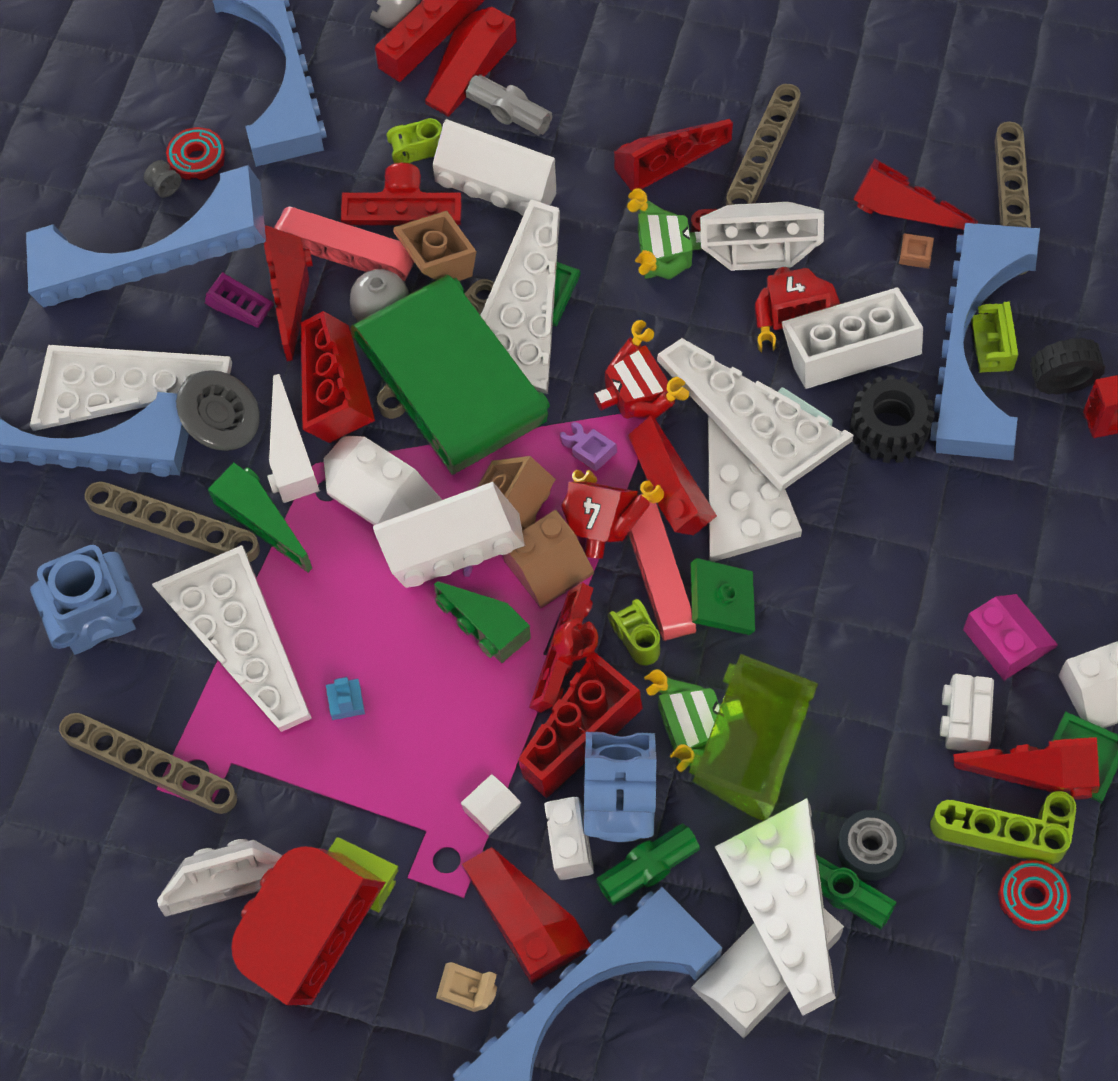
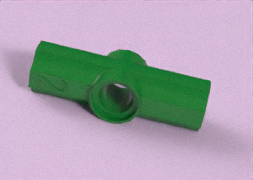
M682 823L654 842L646 841L635 847L626 856V860L597 877L596 882L607 901L614 906L643 886L648 888L663 880L670 873L671 868L699 851L700 846L690 828Z
M816 854L822 895L827 898L833 907L846 909L881 930L889 920L897 902L859 880L856 873L852 870L839 868ZM844 883L851 888V891L847 894H841L835 891L833 887L836 884Z

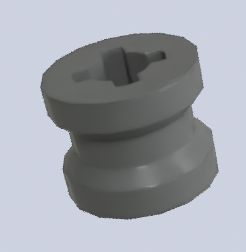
M157 160L150 164L143 177L144 182L148 186L154 187L155 192L162 198L174 194L182 180L181 176L176 171L171 170L170 165L164 160Z

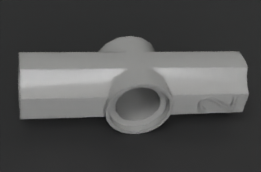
M475 75L466 90L467 98L491 110L492 115L503 124L509 125L514 122L538 136L540 134L543 135L549 128L552 112L529 101L525 93L516 86L509 85L505 88L482 75Z

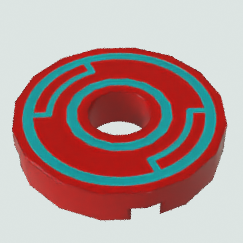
M200 127L185 129L176 134L169 142L166 150L167 161L171 170L176 171L185 180H191V178L207 179L216 174L224 164V144L219 135L210 129ZM194 151L203 152V154L197 158L189 157V155Z
M1038 860L1021 861L1010 867L1003 876L998 891L1000 907L1003 912L1018 927L1030 931L1047 930L1059 923L1067 913L1071 900L1069 884L1062 873L1051 864ZM1031 887L1037 888L1043 894V902L1038 904L1031 903L1025 896V890Z

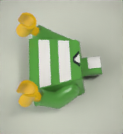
M634 189L628 195V198L632 200L627 204V208L630 212H637L640 209L641 213L638 214V236L641 253L635 259L636 263H641L638 271L641 275H644L645 279L658 276L671 280L692 266V250L702 249L701 231L690 232L686 216L677 215L658 207L647 200V195L642 189Z
M653 670L644 677L645 680L653 682L646 689L648 695H655L658 692L662 694L659 695L658 709L673 748L670 758L676 757L678 762L677 770L682 772L688 766L709 765L722 751L728 739L727 723L743 718L739 702L732 700L719 704L712 688L704 689L699 685L670 679L661 670Z

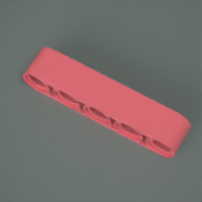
M286 207L274 227L275 229L301 237L303 248H310L311 255L360 271L368 272L374 269H385L397 274L403 281H406L415 263L398 240L297 208Z
M650 503L648 509L628 534L663 641L696 633V624L692 623L690 603L657 503Z

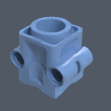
M88 545L44 563L38 568L37 577L39 581L31 586L30 592L39 615L42 617V623L53 648L61 649L70 646L74 655L92 648L101 641L121 636L136 629L133 619L142 613L143 608L134 586L130 582V577L121 555L118 552L102 554L98 546Z
M586 732L585 835L612 842H628L640 838H649L654 835L657 760L655 733L613 736L605 732Z

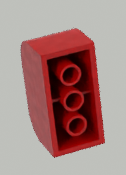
M307 846L297 847L286 852L273 868L265 872L260 881L261 889L255 898L247 902L241 912V917L243 918L237 926L232 939V956L237 968L245 977L286 1005H312L386 882L338 852Z

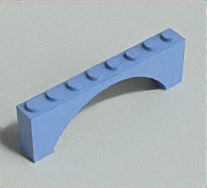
M213 0L216 13L226 12L262 28L277 42L286 57L284 79L275 99L253 124L245 126L255 166L324 151L322 139L327 138L323 120L317 121L316 116L321 114L317 98L311 99L310 94L314 93L311 77L304 76V72L308 71L305 55H299L297 51L302 49L298 32L292 33V28H296L292 11H286L285 8L290 6L289 0Z
M248 165L220 173V181L215 190L189 221L166 238L134 251L110 254L84 250L69 243L67 238L54 224L26 232L28 293L43 308L55 306L67 300L82 298L94 292L109 290L118 285L136 282L145 277L166 273L172 269L193 265L199 261L220 257L226 253L243 248H251L254 245L266 242L261 182Z
M965 223L964 235L957 236L956 253H961L960 261L954 260L952 279L958 280L957 287L951 286L949 305H954L953 313H947L945 331L950 332V339L943 340L942 358L947 359L946 367L939 368L938 385L943 386L942 394H936L934 413H939V421L932 422L930 437L931 441H936V453L1013 460L1018 417H1009L981 390L969 370L963 343L972 317L988 296L1012 278L1026 271H1036L1040 228Z
M157 392L156 399L129 420L103 432L84 437L65 439L36 436L23 432L0 418V461L6 463L24 461L38 466L57 464L65 468H75L76 466L90 467L96 471L112 469L121 470L128 474L146 472L160 477L169 475L180 476L189 433L183 427L177 413V394Z
M663 887L655 894L650 891L638 902L637 907L639 909L630 917L627 915L622 916L612 926L611 930L613 933L604 941L601 939L596 940L585 953L587 957L578 965L572 963L561 973L559 977L561 981L553 989L549 987L543 989L533 1000L535 1005L526 1014L522 1011L516 1014L507 1024L508 1030L499 1039L496 1036L489 1039L480 1049L481 1055L472 1064L469 1061L462 1064L453 1074L454 1081H532L537 1053L548 1028L564 1007L580 993L611 977L639 971L652 970L683 973L690 975L696 981L721 957L722 947Z

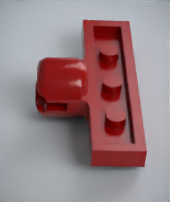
M394 163L385 169L383 191L378 193H342L341 222L347 225H403L448 211L456 224L461 225L462 196L461 193L420 191L421 174L418 167L410 163Z
M583 582L568 591L529 708L541 713L553 707L558 699L561 700L563 695L561 685L564 677L571 670L573 661H579L589 656L598 646V633L593 623L588 621L582 624L583 619L592 608L593 601L590 598L594 589Z

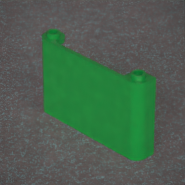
M445 275L351 326V336L452 475L547 422V409L550 407L548 399L542 392H537L465 296L460 281L455 277L452 278L449 275Z

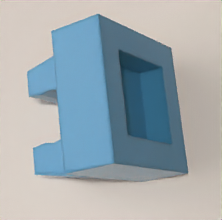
M348 677L335 679V683L326 685L332 720L365 714L359 679L348 680Z

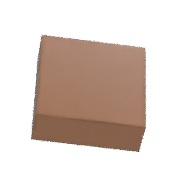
M904 233L899 264L929 269L934 238Z

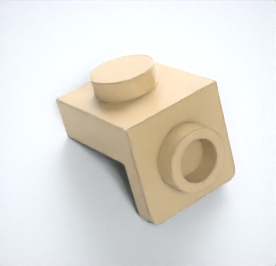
M452 962L446 963L436 998L473 1012L486 1009L492 1004L496 996L497 986L494 984L496 974L490 971L482 974Z

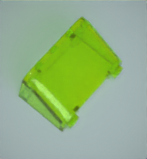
M740 654L736 665L729 663L723 682L729 685L703 754H695L688 773L695 775L693 783L747 815L760 821L768 820L776 805L785 770L801 725L806 717L809 702L814 697L818 683Z

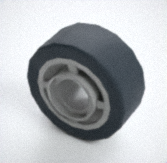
M863 810L853 814L844 822L837 840V855L842 866L852 870L862 880L877 881L888 877L898 868L905 850V835L900 824L890 815L879 810ZM873 840L878 844L879 849L870 851L863 846L862 842Z

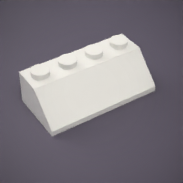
M448 119L443 123L433 161L435 182L445 188L462 191L470 197L492 202L497 207L514 210L523 216L531 199L551 205L556 195L555 158Z
M898 287L782 321L794 369L805 389L922 354L923 326Z
M494 482L373 526L374 533L391 573L405 588L419 586L428 580L450 575L453 571L470 565H478L484 560L511 553L513 550L525 546L520 515Z
M1117 641L1067 659L1059 673V678L1080 718L1102 728L1118 724Z
M824 909L823 915L827 928V945L829 950L840 939L844 926ZM755 923L691 987L742 1038H745L790 991Z

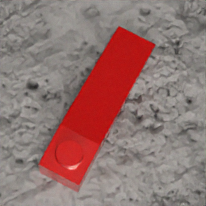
M650 415L628 434L647 480L653 484L652 491L657 485H660L664 491L663 499L658 502V506L674 532L694 536L717 515L655 417Z

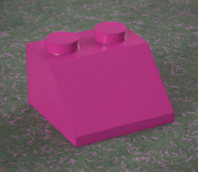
M1017 594L992 598L968 614L963 628L964 632L1003 680L1008 679L1055 649L1058 645Z

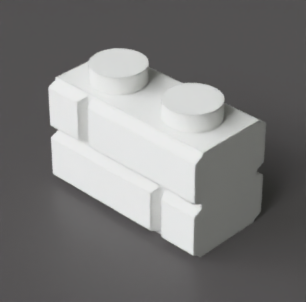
M955 674L952 676L950 685H944L942 705H948L947 716H942L940 736L946 737L945 747L947 749L967 750L968 752L988 750L991 742L994 689V680L992 678Z
M569 797L544 803L546 818L548 819L547 826L553 867L559 879L567 880L594 874L589 836L584 834V807L579 797Z

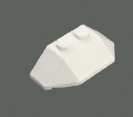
M792 202L727 205L700 217L701 248L731 271L780 267L791 268L816 246L818 247L824 242V211Z
M343 436L324 458L327 494L373 525L442 500L413 467L366 437Z
M247 839L234 840L227 845L228 847L216 850L212 848L198 850L194 853V856L183 860L157 899L158 907L166 917L258 892L262 887L260 886V881L268 869L275 866L282 855L255 840L248 841Z

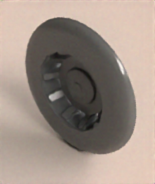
M202 371L186 379L178 391L176 408L179 419L186 431L199 443L212 449L228 451L245 446L256 435L260 423L258 403L250 389L236 377L221 371Z

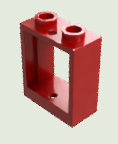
M1118 375L1096 379L1083 410L1092 438L1118 434Z

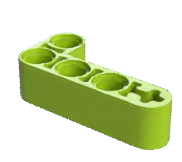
M1055 791L1047 796L1040 809L1038 819L960 801L945 800L937 805L930 822L932 833L944 841L1027 860H1038L1055 864L1064 857L1070 847L1076 815V802L1070 794L1063 791ZM1050 807L1061 808L1065 816L1058 817L1054 815ZM944 816L950 817L952 824H947ZM964 820H968L966 828H962L965 822ZM975 824H986L991 832L987 834L981 833L976 829ZM1009 832H1021L1025 837V841L1014 840ZM1049 838L1057 841L1060 849L1049 848L1044 839Z

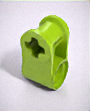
M428 118L419 122L391 128L387 132V140L392 144V159L394 163H412L435 157L442 131L440 122L436 119Z
M635 599L632 601V605L616 613L614 611L608 613V619L615 634L622 640L632 659L640 665L655 663L660 656V634L649 618L642 602L639 599ZM642 642H649L652 644V646L648 648H642L638 645Z

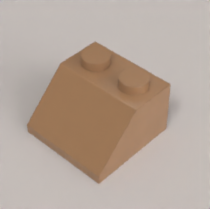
M448 211L394 227V234L423 274L435 280L445 275H449L452 278L455 277L459 281L472 277L477 251Z
M531 456L492 461L477 487L494 482L518 511L523 531L535 523L536 514L542 503L548 499L550 489L556 479Z
M557 510L552 511L522 531L525 546L503 555L504 562L540 608H543L594 574V570L575 533Z

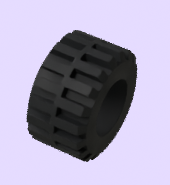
M887 375L886 380H882L881 377L875 378L873 385L868 382L863 386V390L858 392L851 416L850 433L854 435V443H860L859 450L861 452H870V458L874 460L877 457L883 458L884 463H890V459H895L896 463L903 462L904 456L911 459L915 457L916 451L921 452L929 437L934 418V411H932L934 405L932 400H927L929 395L925 389L919 390L920 384L917 382L908 383V378L901 376L900 380L894 379V375ZM886 412L895 413L903 417L907 423L901 426H890L881 422L876 416Z

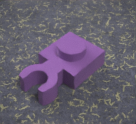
M577 422L571 423L572 432L575 435L569 436L564 432L560 433L562 444L567 448H572L573 456L595 471L618 452L616 443L595 429H592L588 434L584 433L582 425Z

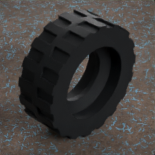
M1072 338L1050 344L1044 349L1039 350L1031 358L1032 362H1030L1036 388L1040 392H1045V394L1058 395L1082 390L1094 384L1095 380L1102 378L1101 376L1105 373V365L1099 344L1095 343L1092 339L1088 340L1086 338Z

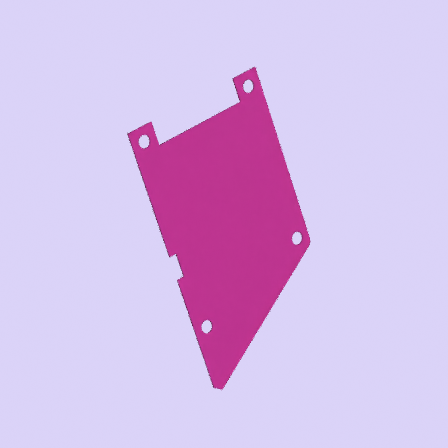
M622 414L537 427L454 475L449 472L431 445L388 452L413 467L442 500L477 488L490 463L494 460L531 456L556 479L550 489L548 499L542 503L536 514L535 522L552 511L557 510L567 523L561 504L568 492V482H575L572 478L574 471L581 470L586 474L587 470H591L597 477V484L623 489L628 488L639 461L628 434L645 421L646 418L633 417L626 419ZM577 422L581 424L586 434L595 429L616 443L618 452L597 471L593 470L575 458L572 448L565 447L561 442V432L569 436L575 435L572 432L571 423ZM324 462L311 466L317 484L325 481ZM316 493L295 499L284 520L306 551L312 569L309 573L282 553L271 547L256 579L312 719L281 732L217 660L173 756L188 763L194 760L203 761L208 765L210 773L225 779L231 764H235L424 830L426 834L407 878L464 898L471 880L462 867V863L482 853L489 836L464 812L461 802L491 774L507 788L509 787L519 762L518 758L523 752L538 714L537 711L529 708L546 658V655H544L564 606L568 591L543 608H540L504 562L503 555L484 560L478 565H472L473 569L469 577L464 576V568L453 571L450 575L428 580L419 586L405 588L391 573L374 533L373 524L335 499L332 501H322L316 496ZM576 536L585 552L586 538ZM587 557L595 571L599 559ZM592 576L584 580L583 583L589 585ZM439 581L508 603L530 625L531 639L502 664L494 656L489 658L479 647V640L472 633L469 636L466 635L457 625V618L451 612L446 614L438 607L434 600L436 598L434 583ZM348 677V680L359 679L365 714L332 720L326 685L335 683V679ZM170 763L168 764L162 777L166 776L170 772ZM185 780L182 784L183 789L188 791L194 790L199 786V784H189ZM157 787V790L182 798L161 787ZM220 789L216 790V791L213 793V795H212V802H213V803H214V801H215V799H216V796H217V794H218V792H219ZM442 848H452L460 855V865L451 873H441L434 867V855Z

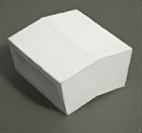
M492 774L461 802L464 812L488 836L511 816L521 804L517 797Z

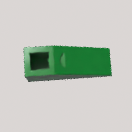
M439 581L434 583L436 594L434 600L438 607L446 614L451 612L457 618L456 623L459 628L468 636L472 633L479 640L478 645L489 658L494 656L502 664L531 639L530 625L508 603Z

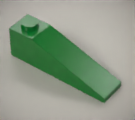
M233 462L208 488L214 505L309 573L312 566L306 551L259 483L260 478L250 468L242 469Z

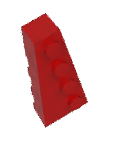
M324 311L301 322L303 430L330 443L375 421L349 325Z
M593 652L587 656L585 665L579 673L576 672L570 681V687L561 700L558 699L546 723L541 724L518 758L523 778L547 799L585 763L586 732H605L614 736L643 709L640 690L597 653Z

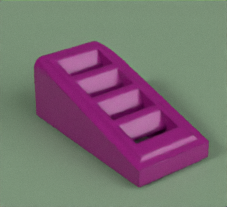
M223 272L211 286L205 297V304L211 308L257 328L274 306V302ZM224 291L229 292L226 298L221 296ZM234 296L240 297L235 304L231 302ZM247 300L250 304L244 310L241 306ZM256 305L261 306L262 308L256 316L251 314Z

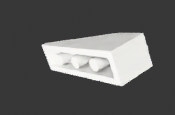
M280 374L273 376L269 463L273 474L267 477L273 494L279 492L283 503L320 490Z

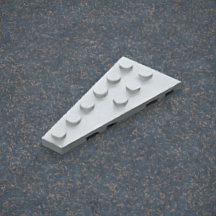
M531 199L480 316L537 391L548 394L560 211L557 207Z
M683 338L658 354L657 361L673 378L679 377L685 381V385L682 387L689 391L692 399L780 492L853 440L854 435L846 430L841 432L830 426L827 419L820 415L816 418L800 408V404L759 381L756 383L742 376L743 372L733 366L729 369L715 361L713 355Z
M48 345L30 427L33 431L147 407L156 399L157 392L178 394L183 382L196 373L214 370L230 374L232 367L231 358L229 356Z
M708 416L709 504L717 517L709 522V561H719L801 537L802 529L786 490L784 489L780 492Z
M242 545L152 584L156 591L281 732L312 719L247 553Z
M807 798L715 846L803 1016L836 999L831 959L828 953L827 928L823 915L824 905L819 866L815 853L811 806Z

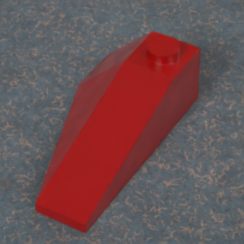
M494 7L470 13L453 32L426 97V105L449 117L467 97L466 90L471 79L475 75L485 77L517 42L515 19Z
M730 119L647 136L631 143H626L614 151V169L631 191L636 188L643 189L732 141L733 122Z
M875 158L853 199L858 202V208L869 214L875 211L881 215L963 230L965 223L978 224V220L949 202L942 200L939 204L934 201L936 196L925 187L915 186L913 188L909 185V177Z
M266 225V242L263 243L271 276L270 282L277 306L276 314L286 360L291 361L294 357L309 284L307 267L313 266L310 248H303L301 237Z
M1097 737L1049 741V746L1039 750L1037 747H1032L1029 744L1017 745V748L1010 750V754H1003V751L1000 749L954 754L956 769L1052 793L1063 791L1070 794L1076 800L1092 798V793H1098L1100 787Z
M493 847L462 863V867L531 984L583 955L591 946L575 917Z

